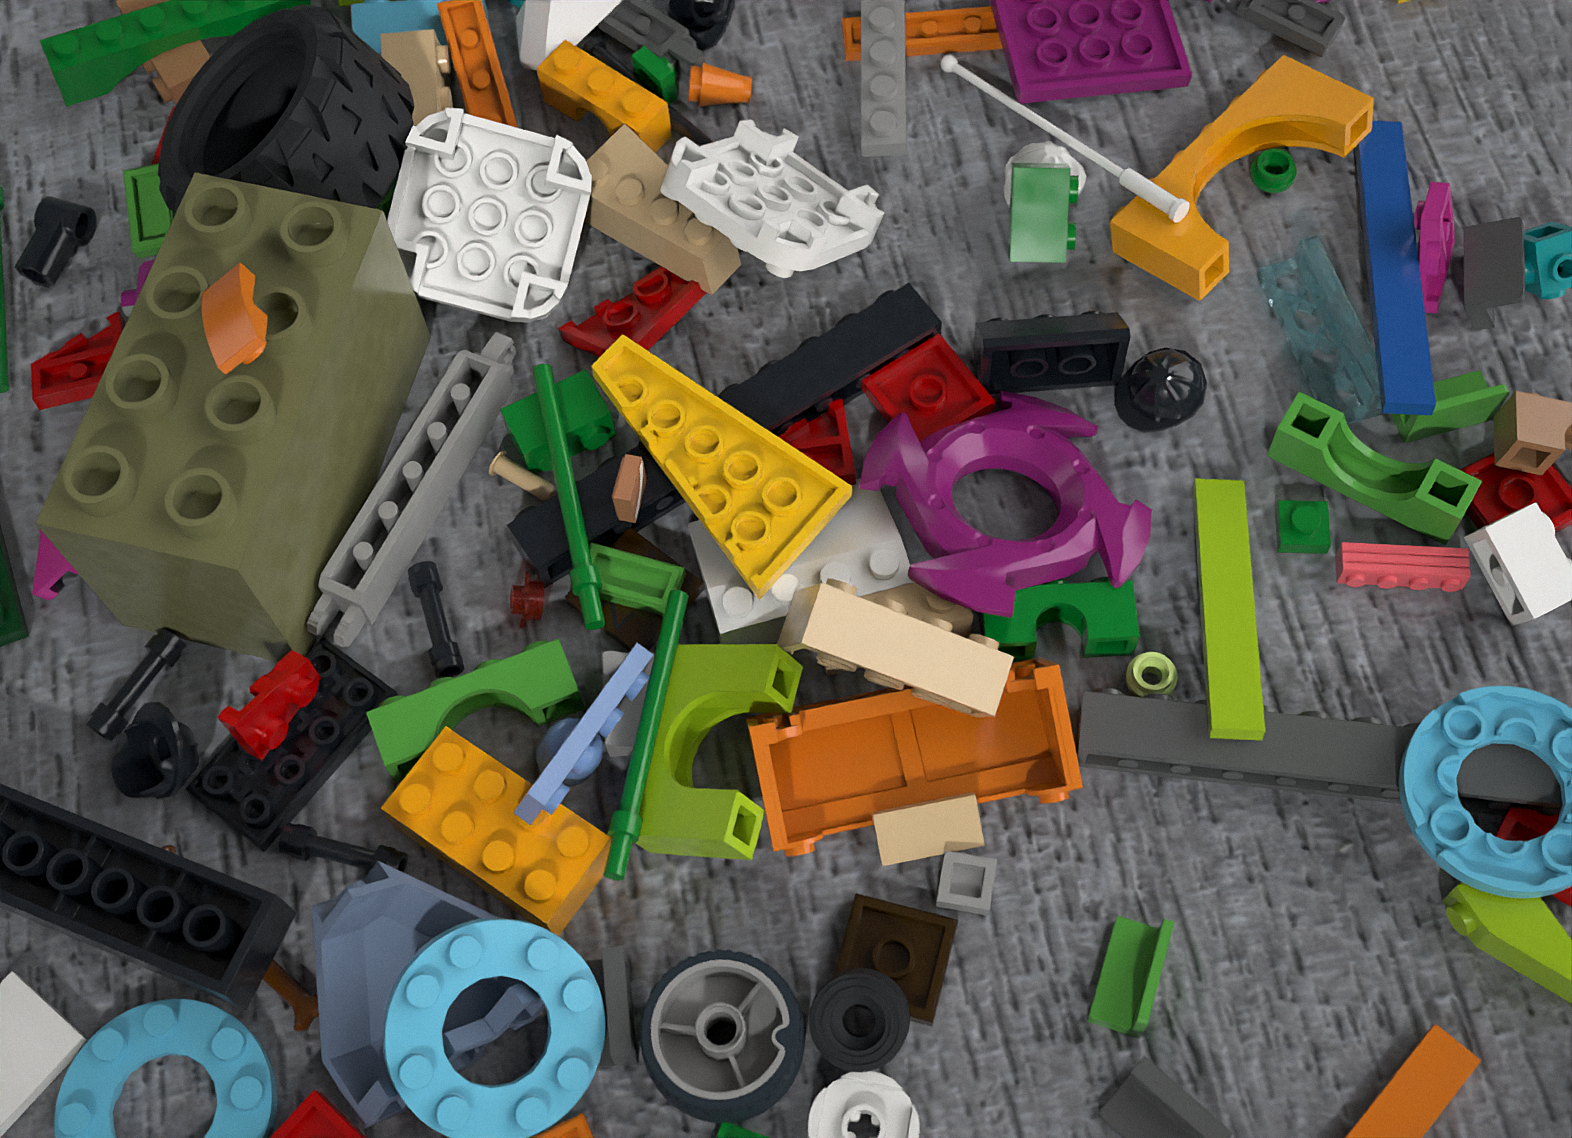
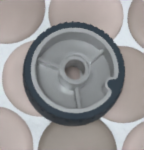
M710 950L680 961L677 966L670 968L662 976V979L656 983L643 1010L640 1026V1046L644 1064L652 1082L663 1097L674 1107L702 1121L736 1123L764 1113L773 1107L789 1090L802 1064L805 1049V1026L799 1003L792 989L770 965L761 959L739 951L717 950L712 952ZM726 1021L732 1023L737 1028L733 1040L725 1045H715L707 1039L709 1029L718 1022Z

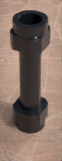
M432 561L419 562L412 565L407 572L411 590L416 598H420L433 647L428 650L430 661L437 678L455 677L461 674L465 668L460 648L457 642L451 639L439 595V592L443 590L441 578L436 563Z
M161 628L157 635H153L144 646L149 653L109 704L105 705L100 702L91 713L92 717L86 723L90 729L110 742L117 734L120 735L129 722L124 716L164 665L167 664L173 667L182 656L181 652L186 647V644L164 628Z
M288 823L284 827L279 840L280 853L307 861L310 856H315L371 871L377 861H380L405 873L408 855L406 852L398 851L393 847L379 845L377 850L318 836L313 827L299 823L297 825Z

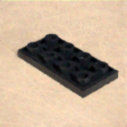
M324 637L305 656L310 660L321 677L318 682L317 692L312 701L307 706L300 707L288 724V732L283 742L276 749L270 750L263 761L247 753L236 739L232 737L186 787V790L193 797L263 852L269 848L282 833L284 827L297 816L372 730L366 712L378 708L381 702L390 697L399 696L394 689Z

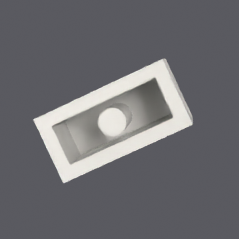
M1536 502L1514 511L1464 537L1511 626L1536 619L1572 600V560L1565 556L1555 538V528L1551 519L1541 512Z

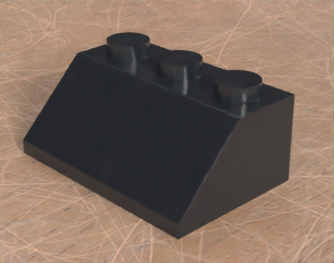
M1087 311L1080 315L1056 317L1050 314H1043L1031 319L1008 320L1005 318H993L986 322L975 323L973 344L977 380L990 395L1000 394V391L1022 393L1117 386L1122 378L1131 337L1130 329L1118 312L1102 313L1099 311Z

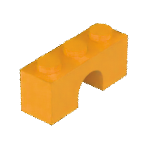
M564 40L536 68L544 102L574 121L578 122L590 111L604 124L609 137L626 124L654 153L672 136L668 103L567 40Z

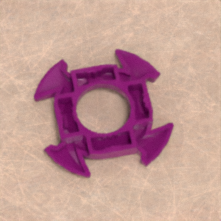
M1000 391L999 408L1002 411L945 427L929 435L921 442H919L908 416L903 412L897 415L875 437L864 458L859 489L878 491L884 484L897 487L895 497L924 549L933 558L910 565L907 575L910 580L939 598L976 612L1012 618L1016 590L1068 577L1087 567L1089 558L1097 551H1099L1104 563L1109 582L1114 588L1121 587L1141 562L1151 535L1152 509L1137 499L1131 505L1117 501L1083 452L1067 439L1095 436L1098 426L1067 408L1034 396ZM991 468L1012 470L1035 480L1049 493L1056 506L1057 521L1047 531L1032 538L1009 540L993 537L977 530L963 519L954 505L951 491L960 479L972 472Z

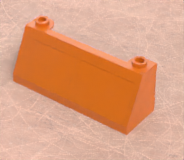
M1042 657L1013 662L996 714L991 717L977 718L915 697L911 694L913 687L907 684L904 685L903 689L889 687L792 707L791 713H761L746 716L773 852L784 850L785 856L807 854L815 850L814 842L823 839V835L872 826L871 812L973 792L976 795L977 804L1023 794L1038 796L1039 803L1041 804L1069 799V791L1083 788L1060 665Z

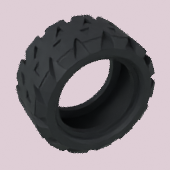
M297 5L289 9L284 8L253 21L226 41L205 62L185 89L168 121L162 140L158 176L160 177L159 191L167 207L176 213L195 172L376 209L395 181L401 168L405 149L407 150L408 148L405 141L414 125L412 120L414 102L409 84L391 64L333 13H328L322 7Z

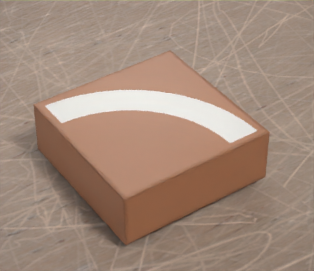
M625 454V457H622L612 494L616 515L621 521L636 523L647 483L642 457Z

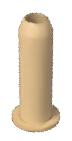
M505 450L500 451L490 465L489 475L499 474L541 500L546 501L555 495L556 490L550 482L507 458Z

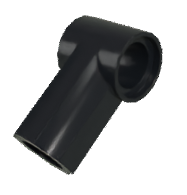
M46 196L38 204L34 215V227L36 230L15 265L19 274L42 287L49 288L50 285H55L76 246H85L93 238L97 225L95 211L91 207L56 197Z

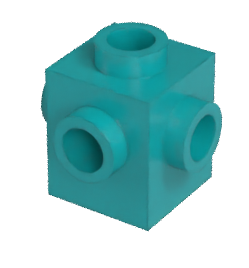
M1551 221L1524 230L1525 291L1537 295L1539 299H1554L1567 293L1566 289L1572 287V227Z

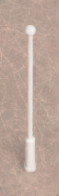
M946 55L942 58L940 65L943 71L948 73L955 72L1119 177V183L1166 213L1172 221L1180 222L1186 216L1190 207L1188 201L1183 198L1178 199L1131 168L1124 170L960 66L955 56Z

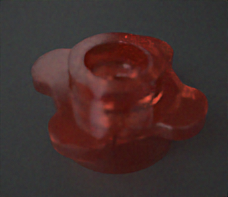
M523 572L522 582L519 585H512L510 592V614L519 615L518 627L522 629L525 628L526 620L541 621L543 613V582L530 581L529 572Z

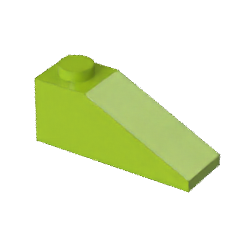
M1462 882L1442 900L1447 907L1446 915L1451 925L1462 936H1468L1475 947L1572 1004V939L1540 897L1510 898L1480 891Z

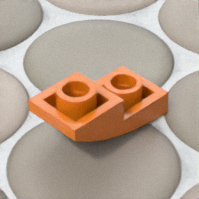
M241 262L202 293L201 300L202 320L207 342L217 368L225 375L241 362L244 365L253 362L263 352L267 344L265 339L268 316L254 304L255 275Z

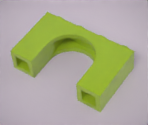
M678 644L639 812L643 823L639 840L635 842L637 845L649 853L752 860L765 810L738 790L694 788L692 767L695 754L702 740L713 727L724 719L740 713H791L803 666L779 645Z

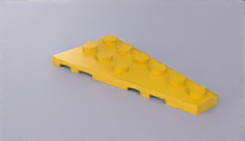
M622 334L591 366L595 380L759 600L851 498L852 486L625 335Z

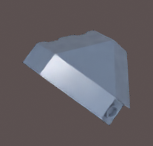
M380 861L376 862L363 881L347 886L337 895L336 899L311 905L322 1062L364 1129L410 1109L400 1097L391 1081L382 1047L386 1015L385 1007L400 972L422 946L445 930L477 919H501ZM505 976L480 979L462 990L447 1009L442 1028L444 1053L453 1069L460 1074L488 1054L486 1050L487 1045L502 1035L506 1029L512 1028L516 1034L533 1022L545 1008L538 993L522 980Z

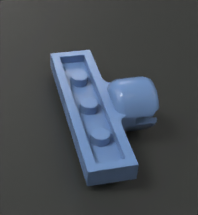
M636 643L582 719L565 718L555 722L547 730L536 749V761L541 775L513 812L515 815L529 825L533 823L542 809L552 815L570 789L567 786L581 784L591 776L599 766L604 755L603 742L599 734L607 738L624 714V712L616 707L621 699L625 696L633 701L648 681L650 676L642 670L654 654Z

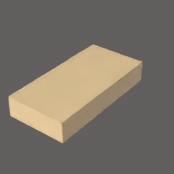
M973 792L871 812L882 866L941 855L945 853V850L956 852L985 846L976 795Z

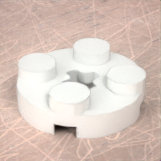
M874 1071L850 1072L841 1076V1079L832 1082L827 1088L825 1087L815 1098L808 1119L809 1138H856V1134L847 1131L849 1122H859L861 1114L871 1115L872 1125L880 1128L878 1137L873 1136L869 1138H919V1118L909 1096L895 1080Z

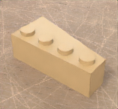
M434 29L380 34L381 57L401 73V77L409 84L414 102L412 114L414 126L418 125L427 116L444 111L445 107L453 108L450 91L449 51L447 45H440Z
M626 124L618 129L586 161L589 172L592 174L591 194L584 218L585 223L668 269L684 280L699 282L701 289L710 295H713L741 266L738 249L730 242V238L713 226L700 222L695 217V213L679 201L672 200L662 194L660 188L668 165Z
M827 579L826 584L819 583L794 593L777 643L788 654L793 655L795 650L807 649L817 653V664L834 670L839 668L855 672L858 666L866 669L864 677L867 678V681L895 689H903L904 685L907 684L913 687L911 694L915 697L977 718L995 716L1014 656L998 650L999 642L978 634H970L968 639L951 632L952 624L936 617L924 615L922 620L915 619L903 614L905 606L886 598L875 597L874 602L856 596V587L836 579Z

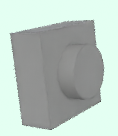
M945 850L936 907L989 916L997 859Z

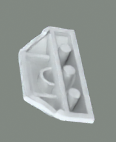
M525 0L516 17L519 59L523 68L537 71L536 68L564 40L576 46L622 0Z

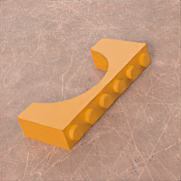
M1283 55L1269 69H1264L1256 81L1242 95L1236 96L1230 102L1228 108L1213 123H1208L1202 129L1199 136L1185 150L1177 152L1170 164L1157 177L1149 179L1178 199L1183 198L1188 201L1190 207L1186 216L1176 223L1169 219L1166 213L1137 195L1126 206L1120 207L1110 221L1112 252L1196 300L1201 301L1229 273V241L1216 233L1204 221L1196 207L1197 199L1208 181L1231 162L1251 153L1271 148H1314L1345 158L1372 131L1374 98Z

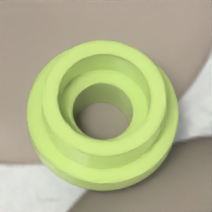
M1145 652L1137 655L1131 660L1126 671L1127 686L1136 697H1144L1147 694L1153 693L1170 696L1177 684L1178 676L1174 664L1161 653ZM1154 673L1158 676L1160 682L1156 685L1147 684L1142 679V675Z

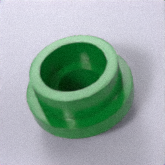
M1276 148L1268 149L1253 160L1250 168V178L1253 184L1260 190L1269 193L1283 192L1294 183L1297 172L1293 158L1286 151Z

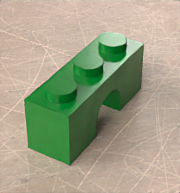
M1108 576L1095 578L1089 583H1068L1066 580L1057 579L1016 590L1012 618L979 612L981 635L999 642L998 650L1014 656L1013 661L1034 658L1037 645V630L1046 624L1054 622L1069 625L1079 634L1082 641L1083 658L1134 655L1139 640L1133 580H1127L1121 587L1114 588L1110 584Z

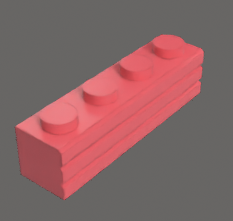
M1342 542L1335 555L1336 581L1350 587L1378 585L1380 588L1390 589L1401 586L1410 587L1412 590L1441 588L1445 592H1455L1460 589L1462 590L1471 576L1469 548Z

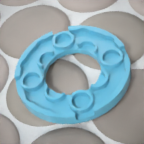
M1487 686L1459 693L1456 698L1442 704L1435 710L1433 709L1411 736L1402 756L1399 770V793L1402 809L1407 823L1420 846L1434 862L1454 878L1490 894L1510 898H1534L1555 894L1571 887L1572 708L1553 697L1530 689L1513 686ZM1492 743L1514 744L1534 752L1551 767L1561 787L1563 806L1557 824L1546 835L1530 841H1505L1490 833H1485L1474 823L1472 816L1462 807L1458 799L1456 781L1462 761L1473 750Z
M483 918L456 925L432 938L411 957L402 969L392 987L385 1007L386 1015L382 1047L391 1081L403 1101L422 1122L450 1138H528L545 1130L568 1113L584 1094L595 1075L604 1046V1004L596 979L586 962L571 945L559 936L543 927L518 919ZM505 976L522 980L533 988L546 1007L548 1037L545 1049L532 1069L513 1082L494 1086L473 1083L453 1069L444 1053L442 1028L447 1009L462 990L476 981L490 977Z
M165 999L142 1004L120 1014L101 1027L85 1043L72 1061L60 1087L56 1102L55 1138H117L114 1129L113 1110L115 1102L122 1093L123 1084L132 1072L136 1071L147 1061L167 1055L184 1056L194 1059L205 1067L214 1081L217 1107L213 1124L204 1138H267L270 1128L274 1129L277 1113V1085L274 1070L266 1050L258 1038L242 1022L223 1009L205 1002L189 999Z

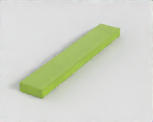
M1195 478L1193 503L1209 738L1262 741L1265 734V720L1244 480Z

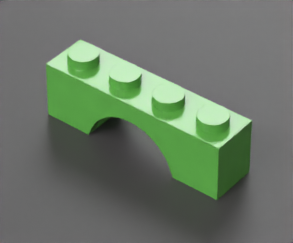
M1298 392L1280 422L1267 453V457L1445 546L1463 518L1482 482L1436 458L1423 463H1406L1383 456L1366 446L1352 433L1347 425L1344 413L1301 392Z
M558 638L550 642L537 641L523 648L521 653L504 660L490 659L477 665L474 671L457 678L444 677L431 682L425 690L410 696L399 695L390 697L381 702L378 708L366 713L384 766L396 783L406 777L445 726L454 730L463 719L476 711L490 707L511 708L523 713L540 727L586 708Z

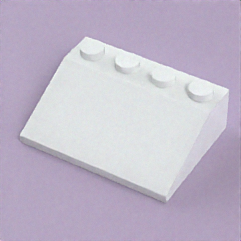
M861 478L856 479V485H851V498L760 600L701 521L687 523L720 644H773L778 642L794 593L819 583L826 584L827 579H836L853 585L857 588L856 596L858 597L915 583L907 575L910 563L902 538L880 489L878 491L859 489Z

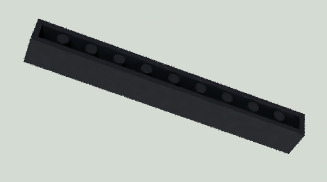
M908 282L895 291L888 290L882 293L875 300L874 304L859 313H850L844 316L834 328L819 337L812 336L804 340L796 351L781 360H772L766 363L756 375L741 384L735 383L726 387L718 395V398L774 435H782L789 426L805 418L809 423L828 412V404L834 400L843 399V404L845 405L864 393L862 390L863 379L939 333L941 335L942 321ZM641 441L636 447L620 457L613 456L606 459L595 472L580 481H575L589 546L591 543L611 547L629 527L638 532L686 502ZM625 454L642 457L647 476V483L636 523L619 520L612 500L620 464ZM558 493L538 506H530L523 509L512 522L507 524L514 546L544 589L568 575L573 569Z

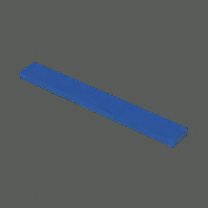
M1372 121V131L1355 147V158L1381 411L1388 414L1432 415L1436 406L1402 122Z

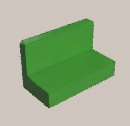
M1478 370L1433 382L1436 406L1432 415L1391 414L1403 442L1408 443L1493 420V417L1501 409L1509 395V391L1505 384L1488 387L1481 371Z
M1117 915L1087 1022L1140 1039L1148 1025L1174 921L1163 919L1160 927L1156 928Z

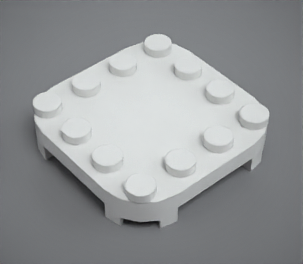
M445 107L444 111L429 115L418 125H413L405 141L408 148L404 152L387 222L415 296L511 322L529 323L547 318L560 304L567 290L591 194L592 174L589 172L584 157L573 146V142L556 135V138L472 116L465 114L464 109Z
M753 120L739 121L733 137L700 147L687 137L677 141L660 188L663 195L672 200L679 201L694 212L695 217L700 222L713 226L730 238V242L736 248L749 252L766 262L767 270L782 278L791 277L794 270H812L865 249L871 244L885 213L877 209L875 202L879 194L868 184L850 191L846 190L793 153L799 138L797 135L783 129L781 136H773L756 128Z

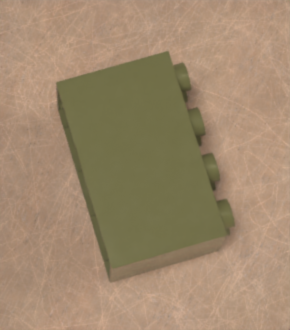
M194 172L35 523L122 625L158 633L161 628H164L180 639L277 662L291 650L305 657L312 649L317 635L307 631V622L315 605L322 596V592L318 587L320 575L374 488L431 338L383 210ZM241 262L255 275L253 300L254 304L268 316L265 339L267 344L263 352L253 362L247 365L241 362L225 375L217 368L207 342L202 320L201 300L202 293Z

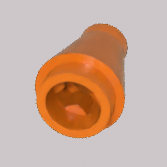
M702 62V67L691 66L688 101L698 102V107L740 102L750 103L752 77L743 76Z

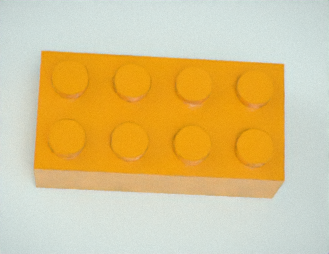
M445 726L381 807V810L394 828L530 923L543 927L557 936L562 933L602 879L611 843L610 836L561 803L552 815L542 809L533 823L529 825L513 812L533 784L447 726Z

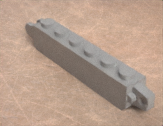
M495 332L481 353L476 351L472 353L467 350L457 353L322 571L318 585L322 596L308 618V632L322 636L340 610L345 614L335 629V634L333 635L334 643L348 648L349 645H352L365 622L373 625L498 417L500 409L504 407L513 392L510 378L514 369L510 364L516 355V348L513 346L514 341L512 338Z

